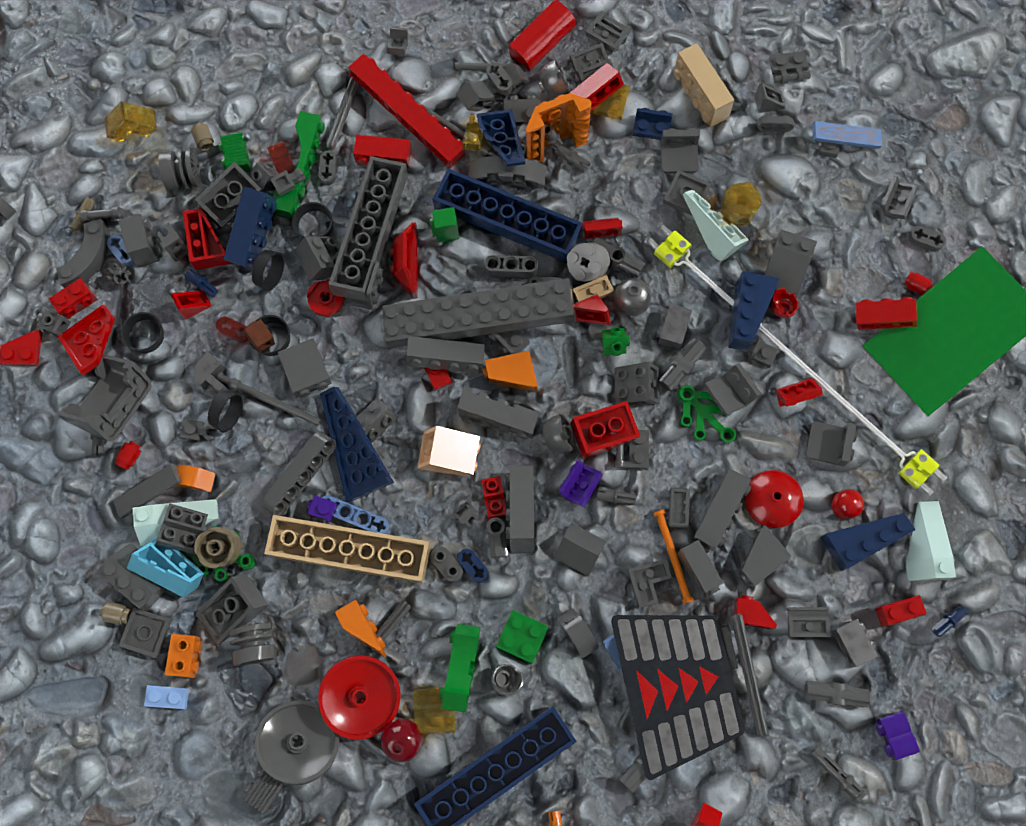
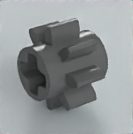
M114 263V266L107 268L110 274L106 275L108 280H111L113 286L120 284L123 287L124 283L130 282L128 275L131 272L126 270L125 264L119 266Z

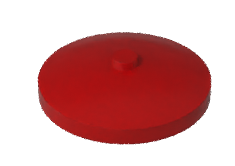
M354 655L335 663L324 675L318 690V707L327 726L336 734L355 740L367 739L385 730L386 726L395 718L401 699L399 682L394 672L381 660L367 655Z

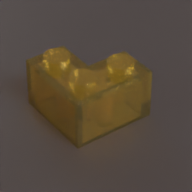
M120 101L105 118L107 138L114 139L115 141H125L131 133L142 137H149L157 129L155 110Z

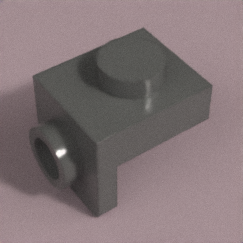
M391 27L387 54L395 56L405 55L408 47V29Z

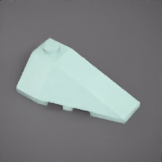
M216 499L171 503L208 514L205 526L219 519ZM169 503L133 508L134 529L141 548L158 538Z

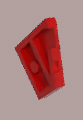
M37 329L0 345V365L38 366L43 332Z

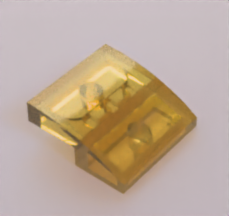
M440 688L413 690L414 722L418 725V729L422 734L456 733L455 711L441 709L442 700H439Z

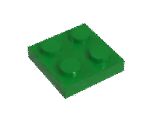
M512 610L496 647L533 664L549 626Z

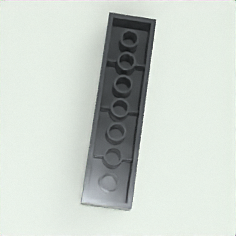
M370 157L328 284L332 295L367 302L366 293L375 262H381L408 177L405 163Z

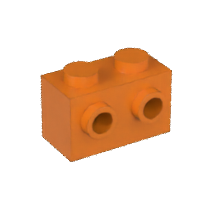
M171 634L165 675L195 678V674L199 670L198 653H201L202 650L201 637Z

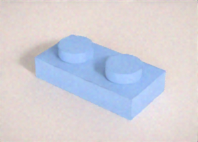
M147 685L144 706L186 709L189 688Z

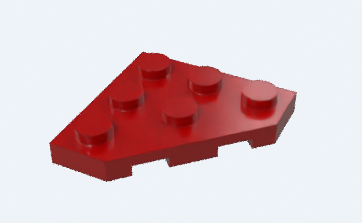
M105 304L57 336L83 376L100 364L115 321L114 316Z

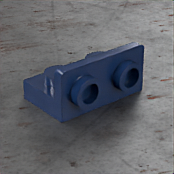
M637 108L632 136L661 140L663 130H667L671 126L673 114L664 110L655 111L649 108Z

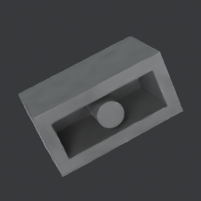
M670 304L669 309L664 310L661 320H665L663 327L659 326L656 336L660 337L658 344L680 350L692 313L691 309Z
M858 619L852 620L831 631L851 668L858 667L878 657L875 644L872 640L869 641L866 635V627Z

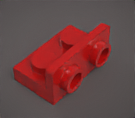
M610 218L584 221V239L621 236L622 220Z
M813 378L776 389L778 405L780 407L793 406L799 402L823 395L822 388Z

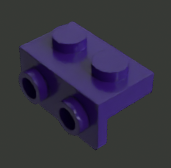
M577 459L575 464L571 466L566 480L562 482L559 493L565 500L585 508L603 474L601 471L584 465L581 460Z

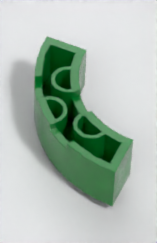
M457 624L455 631H451L449 643H453L449 669L445 687H441L439 693V700H442L441 709L466 713L475 664L471 663H475L481 627Z

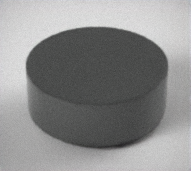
M591 323L588 329L590 337L594 340H601L602 330H606L607 325Z

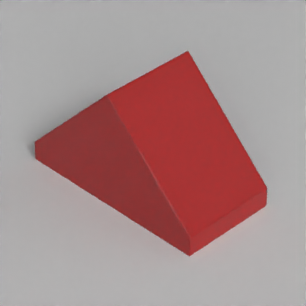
M203 291L171 294L178 311L185 319L211 307Z
M598 294L574 304L576 321L603 325L611 324L608 308Z

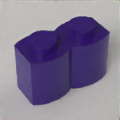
M903 711L876 719L877 724L875 727L879 736H883L885 740L884 750L888 757H891L892 760H899L920 752Z

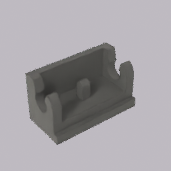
M168 222L164 225L169 232L168 235L164 237L159 231L157 235L162 241L164 249L177 262L188 254V248Z

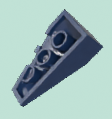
M512 109L477 113L476 117L480 131L506 166L524 165L525 158Z

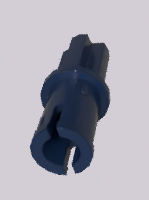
M193 269L186 272L185 279L194 284L197 290H202L212 298L218 294V290L208 283L206 277L200 276Z
M958 604L950 613L944 614L943 619L931 629L934 635L942 637L951 628L957 627V623L969 614L968 610L965 607L961 609L962 605Z

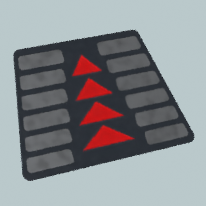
M615 615L612 617L611 623L644 774L648 780H653L744 734V722L720 620L717 616Z

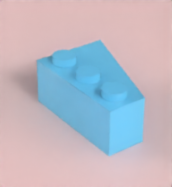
M157 539L132 553L127 569L183 598L198 588L204 575L179 550L157 545Z

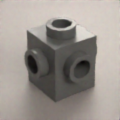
M268 162L256 163L249 177L262 191H275L276 188L271 178L279 175V173Z

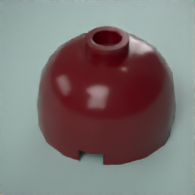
M399 718L389 723L381 737V747L384 754L395 762L403 763L410 761L418 754L423 744V734L420 733L418 725L409 719Z

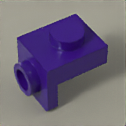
M314 496V499H310L307 506L308 515L331 522L338 503Z

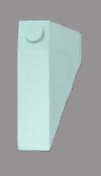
M694 190L683 194L702 237L715 259L719 261L727 259L749 241L733 223L727 224L720 212L712 211L710 204Z
M939 501L918 502L913 523L915 531H913L912 537H910L909 552L905 561L907 580L935 581L956 578L953 554Z

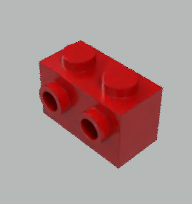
M81 278L48 298L57 313L66 319L71 318L98 300L89 285Z

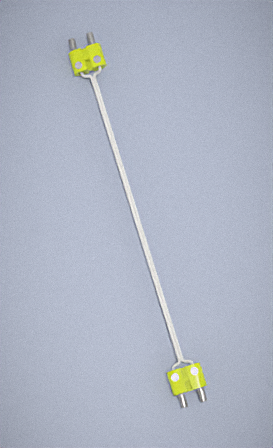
M662 225L659 230L667 236L666 241L662 242L660 246L652 238L647 241L655 250L654 255L669 268H672L674 265L686 264L731 306L734 305V300L688 260L690 256L689 249L692 247V244L676 230L671 232L665 225ZM687 253L685 257L686 261H681L677 263L679 259ZM760 324L759 331L902 458L900 462L901 470L898 474L913 488H920L930 496L934 491L924 483L933 473L942 482L948 478L938 469L940 465L922 449L917 453L914 451L908 454L904 453ZM914 454L910 461L903 466L904 456L908 457Z

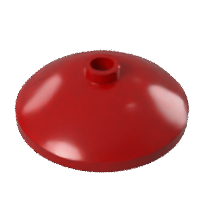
M768 470L757 474L750 481L751 489L748 495L744 496V501L749 515L757 523L768 528H782L790 525L799 517L803 509L804 497L800 485L792 476L782 471ZM774 494H778L780 499L776 500Z

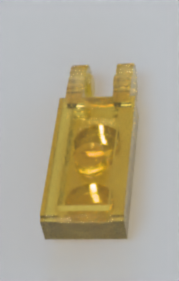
M470 114L462 149L481 151L484 135L480 131L478 123L475 122V114Z

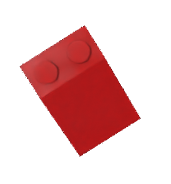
M628 401L573 417L570 422L582 459L601 454L641 437Z

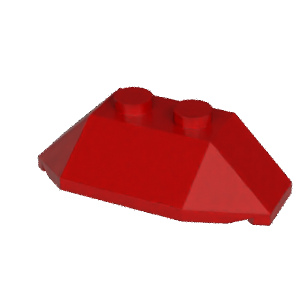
M412 222L394 239V247L390 248L391 258H394V264L390 265L391 275H394L395 281L413 298H418V229L416 222Z

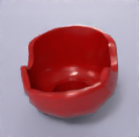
M781 288L773 293L770 309L776 316L790 318L797 312L799 302L794 293H788L786 288Z
M854 489L840 491L834 495L831 502L833 512L837 517L844 520H850L859 516L865 506L863 497Z

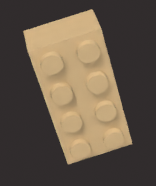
M696 43L678 52L674 76L682 83L684 92L691 97L693 106L700 111L702 120L705 123L707 122L709 127H712L728 119L734 98L699 45Z

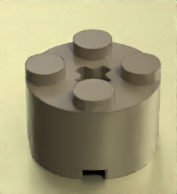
M209 528L197 537L194 551L201 564L206 567L218 568L233 564L240 554L241 539L239 535L229 528Z

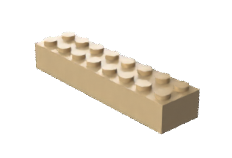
M273 515L264 554L272 558L424 584L431 544L423 540Z

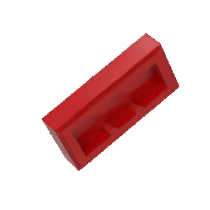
M424 368L435 391L452 384L446 370Z

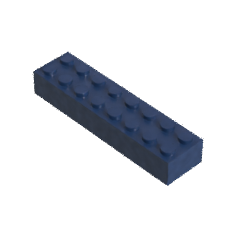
M449 168L432 199L434 209L440 210L454 207L456 218L567 263L568 253L576 246L582 233V222Z
M552 706L418 800L414 805L427 826H459L577 741L554 706Z

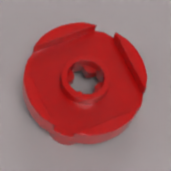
M328 279L321 282L317 281L310 286L307 292V301L310 309L315 314L330 318L342 309L345 297L332 295L328 285L330 280ZM329 294L330 300L323 302L322 296Z

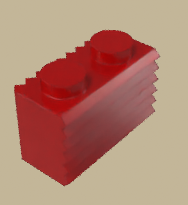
M920 595L875 608L882 627L926 615Z

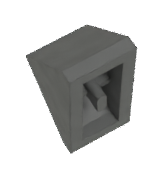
M764 83L759 84L754 97L758 113L786 108L781 91Z

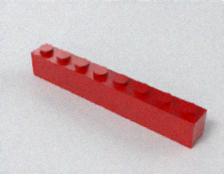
M363 53L348 66L350 76L449 169L465 156L464 143L460 139L456 140L447 127H442L434 115L428 114L426 108L421 103L418 104L414 101V97L409 92H405L396 80L393 81L386 70L380 69L373 58H368Z

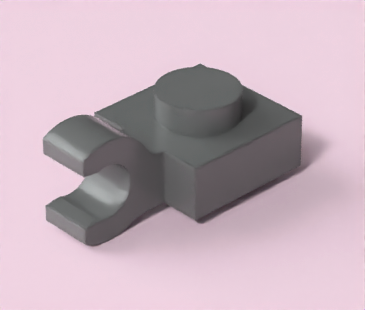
M300 168L291 174H288L286 170L271 178L280 197L296 188L294 183L306 180Z

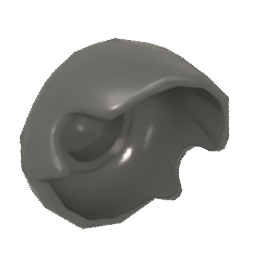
M501 664L494 668L491 674V686L500 695H513L520 691L523 685V675L514 665Z

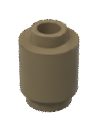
M202 123L195 124L191 129V133L196 146L201 151L211 150L214 147V140L208 125Z
M107 602L106 605L102 606L100 616L104 622L124 625L127 624L132 609L127 605Z

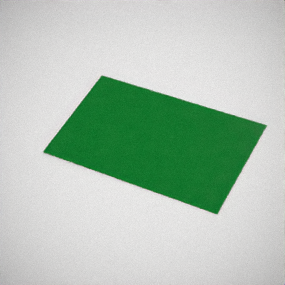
M981 246L916 301L917 327L882 329L866 342L863 347L929 417L1026 337V290Z

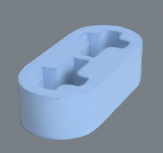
M119 235L110 236L107 240L108 248L121 264H125L126 267L132 266L135 262L130 257L126 260L122 255L124 252L126 253L123 238ZM116 241L121 246L119 249L114 244Z

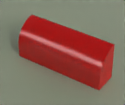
M554 0L509 44V55L531 71L576 26V20L571 11L560 1Z

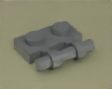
M805 51L770 55L772 74H779L774 76V83L781 82V84H785L788 81L795 80L803 82L804 79L811 78L810 72H803L808 69Z

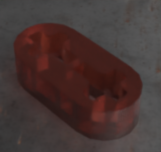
M226 316L220 317L216 321V328L222 335L240 343H245L249 340L245 333L247 327L244 324ZM227 323L231 327V329L227 327L223 328L221 325ZM235 331H244L245 335H240L239 337V335Z

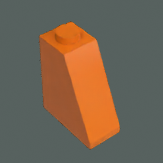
M529 351L485 360V367L482 368L484 378H488L490 384L531 392L538 391Z

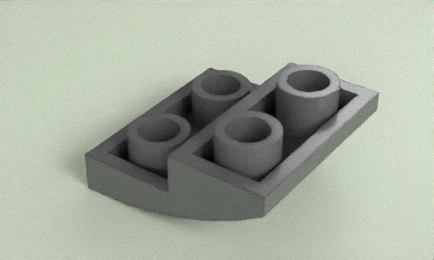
M169 503L156 544L195 555V541L203 532L208 514Z

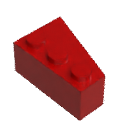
M202 209L183 211L189 260L194 270L231 264V262L223 260L225 250Z

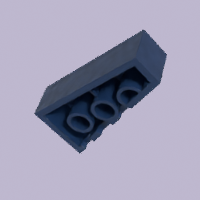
M742 271L736 282L728 348L742 351L749 349L755 339L779 278Z
M901 513L826 533L820 538L840 570L844 571L915 531V528L906 514Z

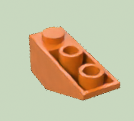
M354 600L335 611L342 628L350 636L380 655L386 656L384 651L386 645L381 636L377 637L375 632L378 629L372 620H368L367 615L369 612L364 604L360 605L357 600Z

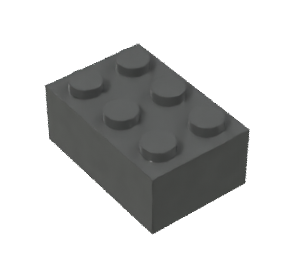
M234 162L193 203L198 208H201L219 228H222L237 213L243 187L260 191L261 188Z

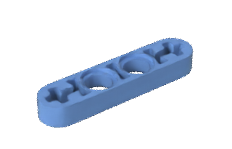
M326 495L321 497L339 503L336 508V514L333 516L334 518L365 531L388 534L390 524L383 517L332 496ZM343 507L350 508L351 512L348 517L340 515V510ZM362 514L368 516V522L364 525L358 523V517ZM372 518H375L374 523L381 524L384 522L385 530L381 529L378 532V528L371 525Z

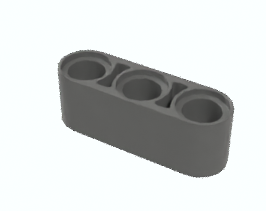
M490 255L484 261L485 273L492 278L530 279L538 274V261L531 256ZM495 264L497 265V267L495 269L489 268V265ZM509 265L516 266L514 269L507 268ZM531 265L534 269L527 270L525 267Z

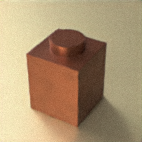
M262 320L250 323L245 329L247 338L259 354L275 344L274 337Z

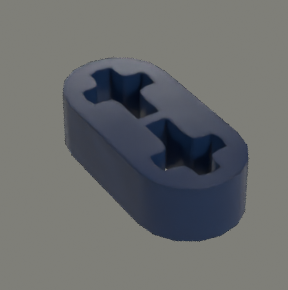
M463 549L458 555L460 565L475 582L482 583L488 578L486 566L472 550ZM463 554L472 555L470 558L473 562L472 565L467 561L462 562L464 559ZM475 566L478 570H484L483 578L474 577L476 575L473 569Z

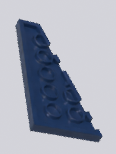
M332 387L320 393L330 437L336 442L334 453L346 502H352L393 484L394 481L339 387Z

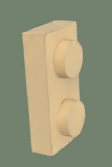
M607 275L573 288L572 292L577 302H580L596 294L602 299L614 294V289Z

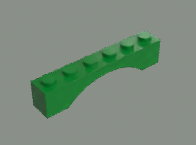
M303 111L299 112L295 128L300 139L301 153L295 170L300 168L306 180L294 183L296 188L281 197L277 190L274 191L273 197L276 198L277 202L276 211L273 213L274 216L293 219L295 211L300 207V199L305 194V183L310 178L309 170L315 162L314 154L320 146V134H323L325 129V123H323L321 115Z

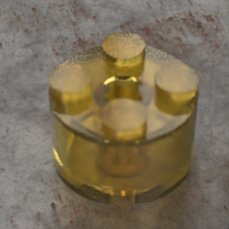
M750 182L737 183L730 186L721 204L723 218L729 223L737 224V226L751 223L761 206L759 191Z

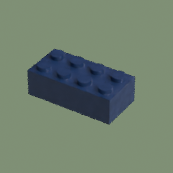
M243 187L223 260L253 268L256 258L267 244V231L272 226L271 217L277 208L276 198L264 192Z

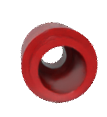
M910 272L903 283L907 287L906 289L920 296H923L934 286L931 284V279L917 272Z
M131 440L129 443L124 442L115 457L116 461L114 463L129 470L130 467L134 466L142 453L139 450L141 446Z

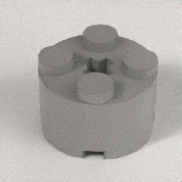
M593 242L579 244L567 255L569 272L578 281H591L603 277L607 272L608 265H610V257L607 250Z

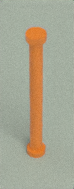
M665 511L654 512L653 515L657 518L684 599L682 603L693 602L694 598L690 595L664 517Z

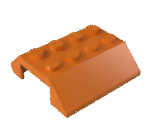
M569 93L559 95L554 100L544 101L536 106L526 127V159H535L539 163L544 161V147L550 145L544 136L545 124L548 126L549 124L552 125L554 130L558 131L561 140L571 136L576 148L587 144L591 101Z

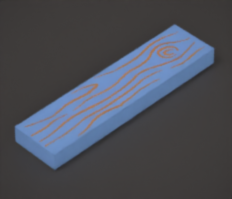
M815 121L812 124L813 141L875 149L882 147L881 129Z

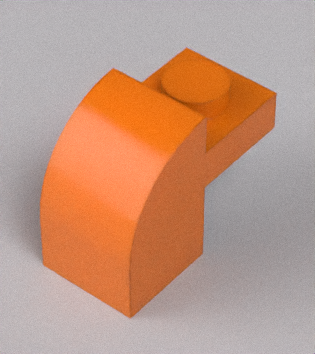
M187 465L176 467L182 482L174 487L190 488L199 492H211L216 473Z

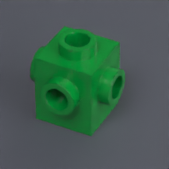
M613 327L602 330V349L604 355L619 356L627 354L630 338L629 335H626L624 328Z

